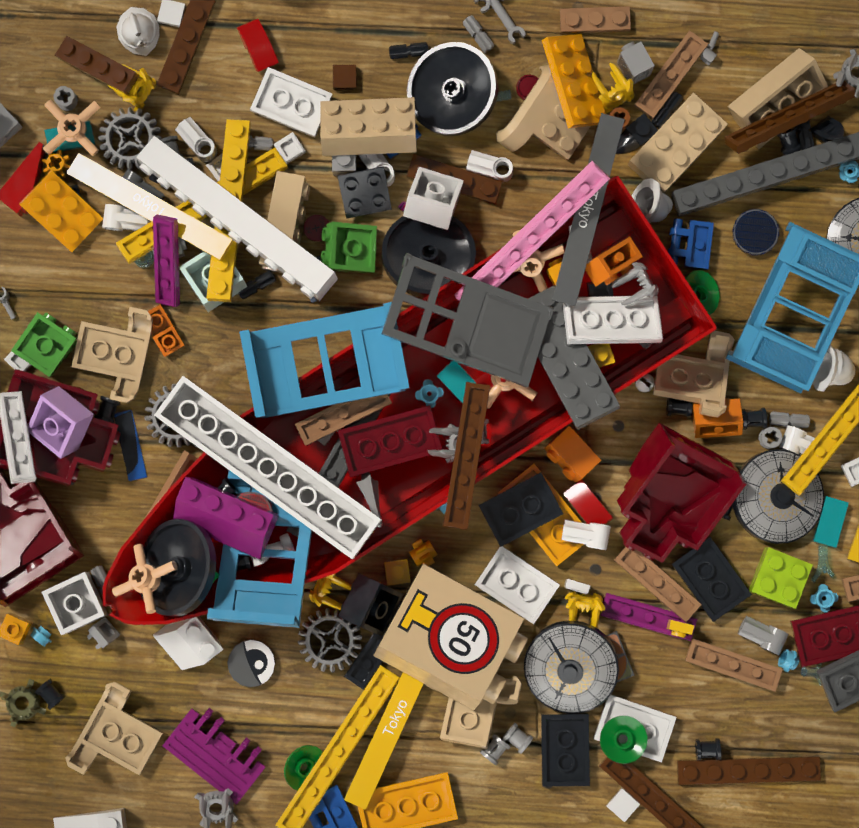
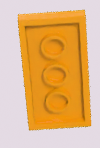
M582 34L546 37L542 40V44L568 128L598 125L601 113L606 114L602 100L598 98L600 92L592 78L593 69Z
M533 464L497 494L499 495L542 472ZM544 476L563 515L529 533L555 566H558L584 545L561 540L565 520L581 521Z
M448 772L377 787L367 809L364 810L358 807L362 828H421L458 819Z

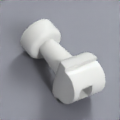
M288 533L279 537L280 541L268 544L265 548L295 551ZM249 556L254 567L264 564L269 560L268 557L258 559Z

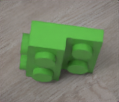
M341 222L328 223L327 227H324L322 230V241L326 242V250L321 253V262L337 272L375 273L377 226Z
M37 312L11 352L51 378L62 361L68 357L75 347L77 338L74 336L77 333L66 325L63 329L55 324L57 319L48 313L42 316Z

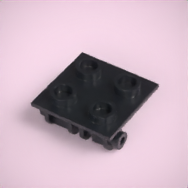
M384 166L338 175L346 219L392 210Z

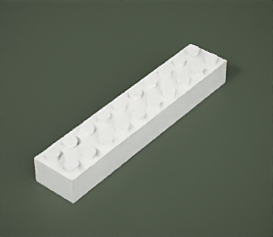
M184 376L181 377L154 414L162 422L351 559L355 558L381 522V519Z

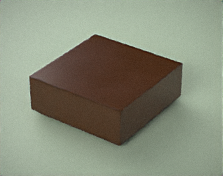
M333 65V89H356V65Z

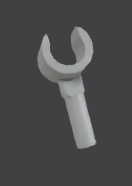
M718 32L713 33L710 43L701 55V60L707 65H710L717 56L712 49L718 39Z
M2 287L4 295L0 297V303L3 304L12 320L16 318V315L8 301L10 295Z

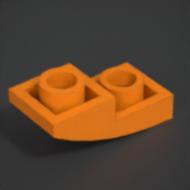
M161 304L148 310L153 319L151 335L164 357L185 346Z

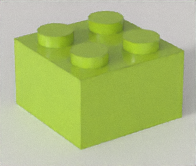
M765 547L748 590L776 603L796 609L813 564L770 547Z

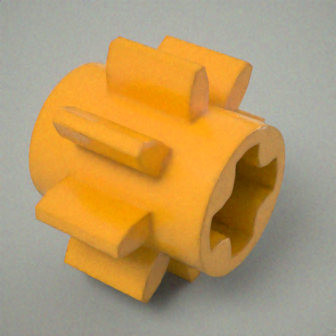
M58 150L57 154L51 153L47 160L42 159V162L47 165L43 171L47 174L52 170L56 175H62L65 178V172L70 168V165L66 162L70 160V157L67 155L62 158L61 150ZM55 160L60 162V168L58 169L54 167Z
M419 539L411 544L414 549L410 550L409 553L417 567L422 564L430 566L435 563L433 558L437 556V553L429 540L423 543L422 539Z

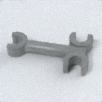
M474 0L475 4L479 1L486 3V6L480 9L481 13H486L490 9V5L508 30V40L511 44L516 42L512 36L514 33H519L522 38L525 37L524 29L515 26L499 2L504 0Z

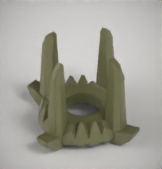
M29 679L26 686L15 687L9 694L0 691V697L6 701L7 711L11 715L10 726L15 727L19 720L32 718L37 712L43 715L46 713V710L40 707L39 695L34 693L35 690L32 688L34 680ZM20 696L26 697L29 701V706L25 710H20L16 706V700Z

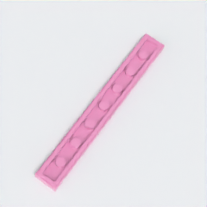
M591 161L472 278L498 288L610 179L608 174ZM465 285L454 294L459 301Z

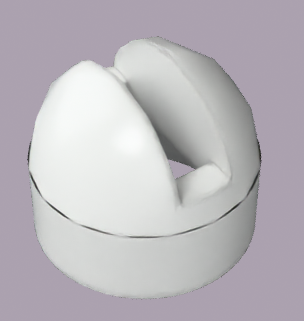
M646 374L643 378L651 384L650 387L640 379L635 381L636 388L641 392H649L655 384L654 378L650 374Z

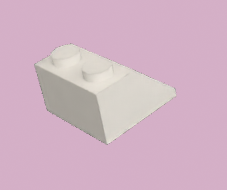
M199 616L166 624L153 634L154 638L181 670L204 665L223 650L218 638Z

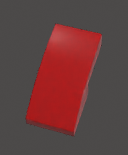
M258 18L236 27L257 72L279 63Z
M581 479L564 493L587 524L591 522L606 525L613 519L612 515L584 480Z

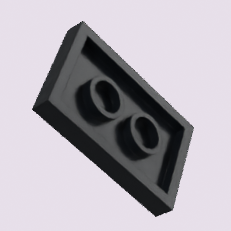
M542 473L478 505L500 547L563 515Z
M708 537L698 550H690L671 564L696 600L702 604L701 607L712 622L752 595L711 537Z
M541 714L542 787L590 786L589 714Z

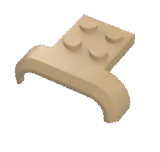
M549 65L540 66L539 69L542 73L510 123L504 129L496 132L497 142L513 152L522 147L533 135L562 158L569 160L591 126L568 128Z
M129 307L127 331L81 321L71 366L117 377L114 389L111 390L110 399L125 403L132 401L137 396L153 319L147 310Z
M713 331L710 334L705 359L677 354L657 367L653 395L700 403L699 414L719 417L725 413L727 408L725 396L730 360L725 358L728 351H732L734 338L729 333Z
M517 676L506 680L494 704L482 699L474 711L449 697L440 739L487 749L497 703H518L522 684Z
M117 682L106 684L100 701L75 746L66 756V762L68 767L84 775L98 753L130 771L141 775L163 732L123 711L131 690Z

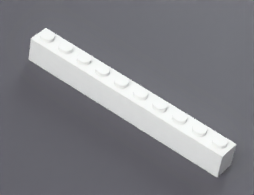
M154 136L136 157L141 164L139 168L148 176H151V174L155 175L158 178L157 182L167 190L170 187L176 191L174 193L175 196L182 202L186 203L188 200L193 204L192 208L199 215L204 216L206 214L211 218L210 222L219 230L222 228L226 229L229 232L228 236L238 244L243 242L247 245L246 250L255 257L260 255L264 258V263L273 271L278 269L284 273L282 277L292 285L297 283L301 286V292L308 298L312 299L314 296L320 301L338 280L333 270Z

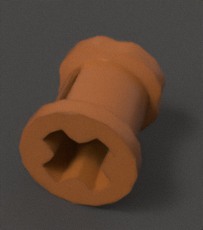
M621 107L613 109L610 116L618 118L622 116L625 119L622 131H624L630 121V114Z

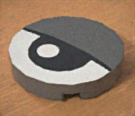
M243 641L236 645L229 654V673L242 686H260L268 681L273 674L275 667L274 654L267 645L260 641Z

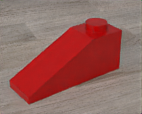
M38 142L0 189V201L20 217L23 214H28V212L19 203L40 181L43 168L42 159H45L46 151L43 149L44 145L41 142Z

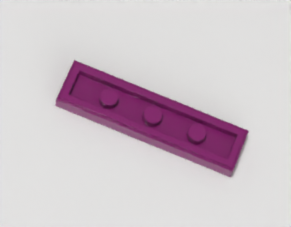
M156 214L153 216L155 302L177 307L180 305L178 218Z
M606 593L603 602L605 610L601 611L600 616L691 642L697 622L696 618L690 617L686 624L694 625L692 635L686 634L685 638L671 635L672 630L666 629L668 620L685 622L672 611Z

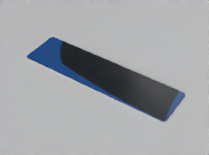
M132 411L116 413L114 419L115 424L118 425L117 431L121 432L119 441L128 480L133 481L146 478L147 474Z

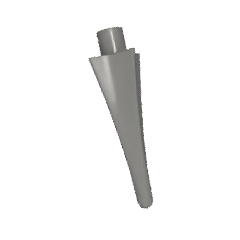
M370 472L361 474L362 480L356 483L364 495L371 512L381 519L378 481L371 478ZM382 520L377 527H382Z

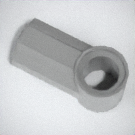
M745 616L738 631V635L759 644L761 648L776 655L780 654L789 635L776 627L767 626L748 616Z

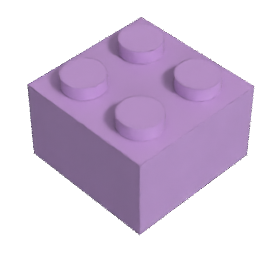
M58 386L40 396L29 422L28 432L61 459L79 449L94 414Z

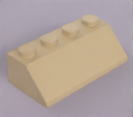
M799 48L728 105V108L735 122L742 129L828 87L816 60ZM770 138V139H769L768 141H766V142H763V143H760V144L756 145V147H757L758 149H760V148L763 147L767 142H769L772 138Z

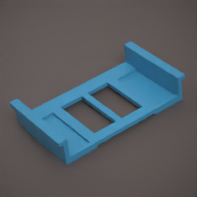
M789 222L785 230L789 232L734 351L729 350L725 359L796 392L802 393L803 390L809 391L847 307L858 288L859 254ZM789 272L839 294L829 318L779 295ZM775 302L825 325L815 348L765 326Z
M391 302L384 303V306L258 331H239L255 417L268 418L402 392L408 389L409 383L401 342L381 334ZM397 321L394 327L396 330H398ZM350 330L361 387L335 392L324 335ZM317 337L328 393L302 398L291 342Z
M229 470L228 480L235 486L239 492L238 494L256 492L264 496ZM264 496L271 504L273 512L279 514L275 526L299 527L296 551L265 549L262 556L294 559L292 584L236 580L239 555H251L223 544L214 609L208 608L207 618L233 623L299 628L312 530Z

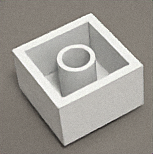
M419 167L408 194L403 216L448 230L464 180Z
M83 572L42 591L61 635H66L108 615L89 572Z

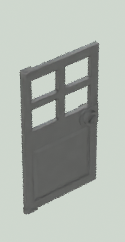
M406 253L402 264L403 269L381 334L528 387L554 308ZM414 267L436 274L427 301L405 294ZM443 277L465 285L457 312L435 305ZM402 302L425 309L416 337L394 329ZM432 312L454 320L445 347L423 340Z

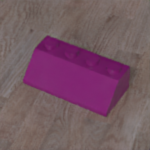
M185 477L176 498L173 519H184L197 523L206 530L210 538L261 559L279 514L194 477Z

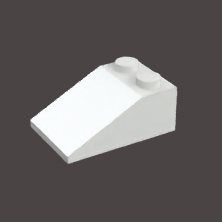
M124 808L53 818L54 828H127Z

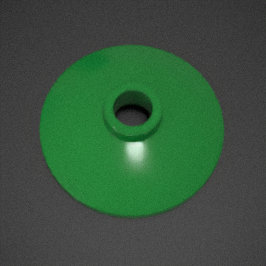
M697 270L689 273L685 279L707 313L711 315L717 309L720 299L716 281L705 271Z
M616 716L606 722L601 730V749L614 762L621 764L634 762L643 755L647 747L646 730L633 717ZM622 734L627 736L625 743H620L618 740Z
M304 745L290 754L285 763L284 777L291 788L299 790L323 751L313 745Z

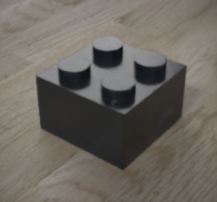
M358 573L338 616L384 637L403 597V593Z

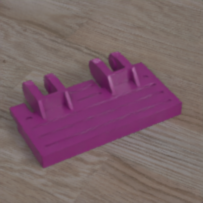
M191 708L162 746L218 791L224 792L228 788L232 790L233 793L230 797L233 803L237 805L266 768L259 761H257L253 768L249 767L262 749L260 747L255 748L251 756L244 763L238 756L247 748L250 739L246 737L236 751L232 753L231 751L237 743L222 731L215 739L212 737L225 720L222 717L217 719L211 730L206 733L201 727L212 716L213 710L208 708L195 724L194 721L200 714Z

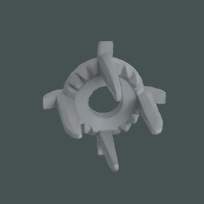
M851 49V56L844 61L842 70L834 73L833 76L834 79H837V86H841L843 81H846L852 87H857L855 98H858L859 78L853 76L851 70L853 67H859V55L856 49Z
M632 263L635 268L612 283V287L616 288L638 277L637 281L641 282L639 285L644 288L621 302L622 305L631 304L645 296L653 298L658 295V286L650 280L646 272L648 268L644 264Z
M449 424L447 428H431L429 430L430 433L449 436L450 439L446 440L449 443L446 445L449 449L428 450V453L432 456L446 458L447 463L453 462L459 427Z
M228 788L224 792L211 791L206 794L197 793L194 798L199 800V810L203 817L199 825L204 828H210L211 822L217 824L225 820V828H232V822L238 820V817L233 812L234 803L230 797L233 793L232 790ZM219 803L222 805V810L220 812H213L209 808L210 805Z

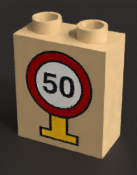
M423 564L374 656L474 711L482 699L491 704L495 703L507 680L496 674L504 658L515 663L528 638L518 633L524 618Z

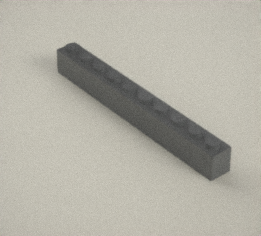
M859 132L845 136L842 139L832 140L672 192L671 198L677 216L687 215L813 175L853 160L857 161L859 160Z

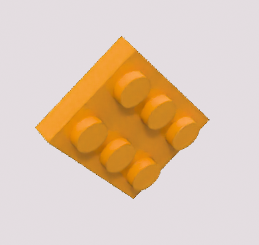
M52 170L19 203L70 252H73L103 220V217Z

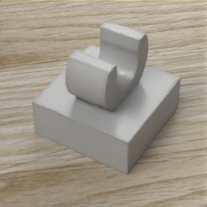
M104 617L88 630L87 638L91 639L94 637L98 642L95 648L99 649L109 645L120 634L108 619Z

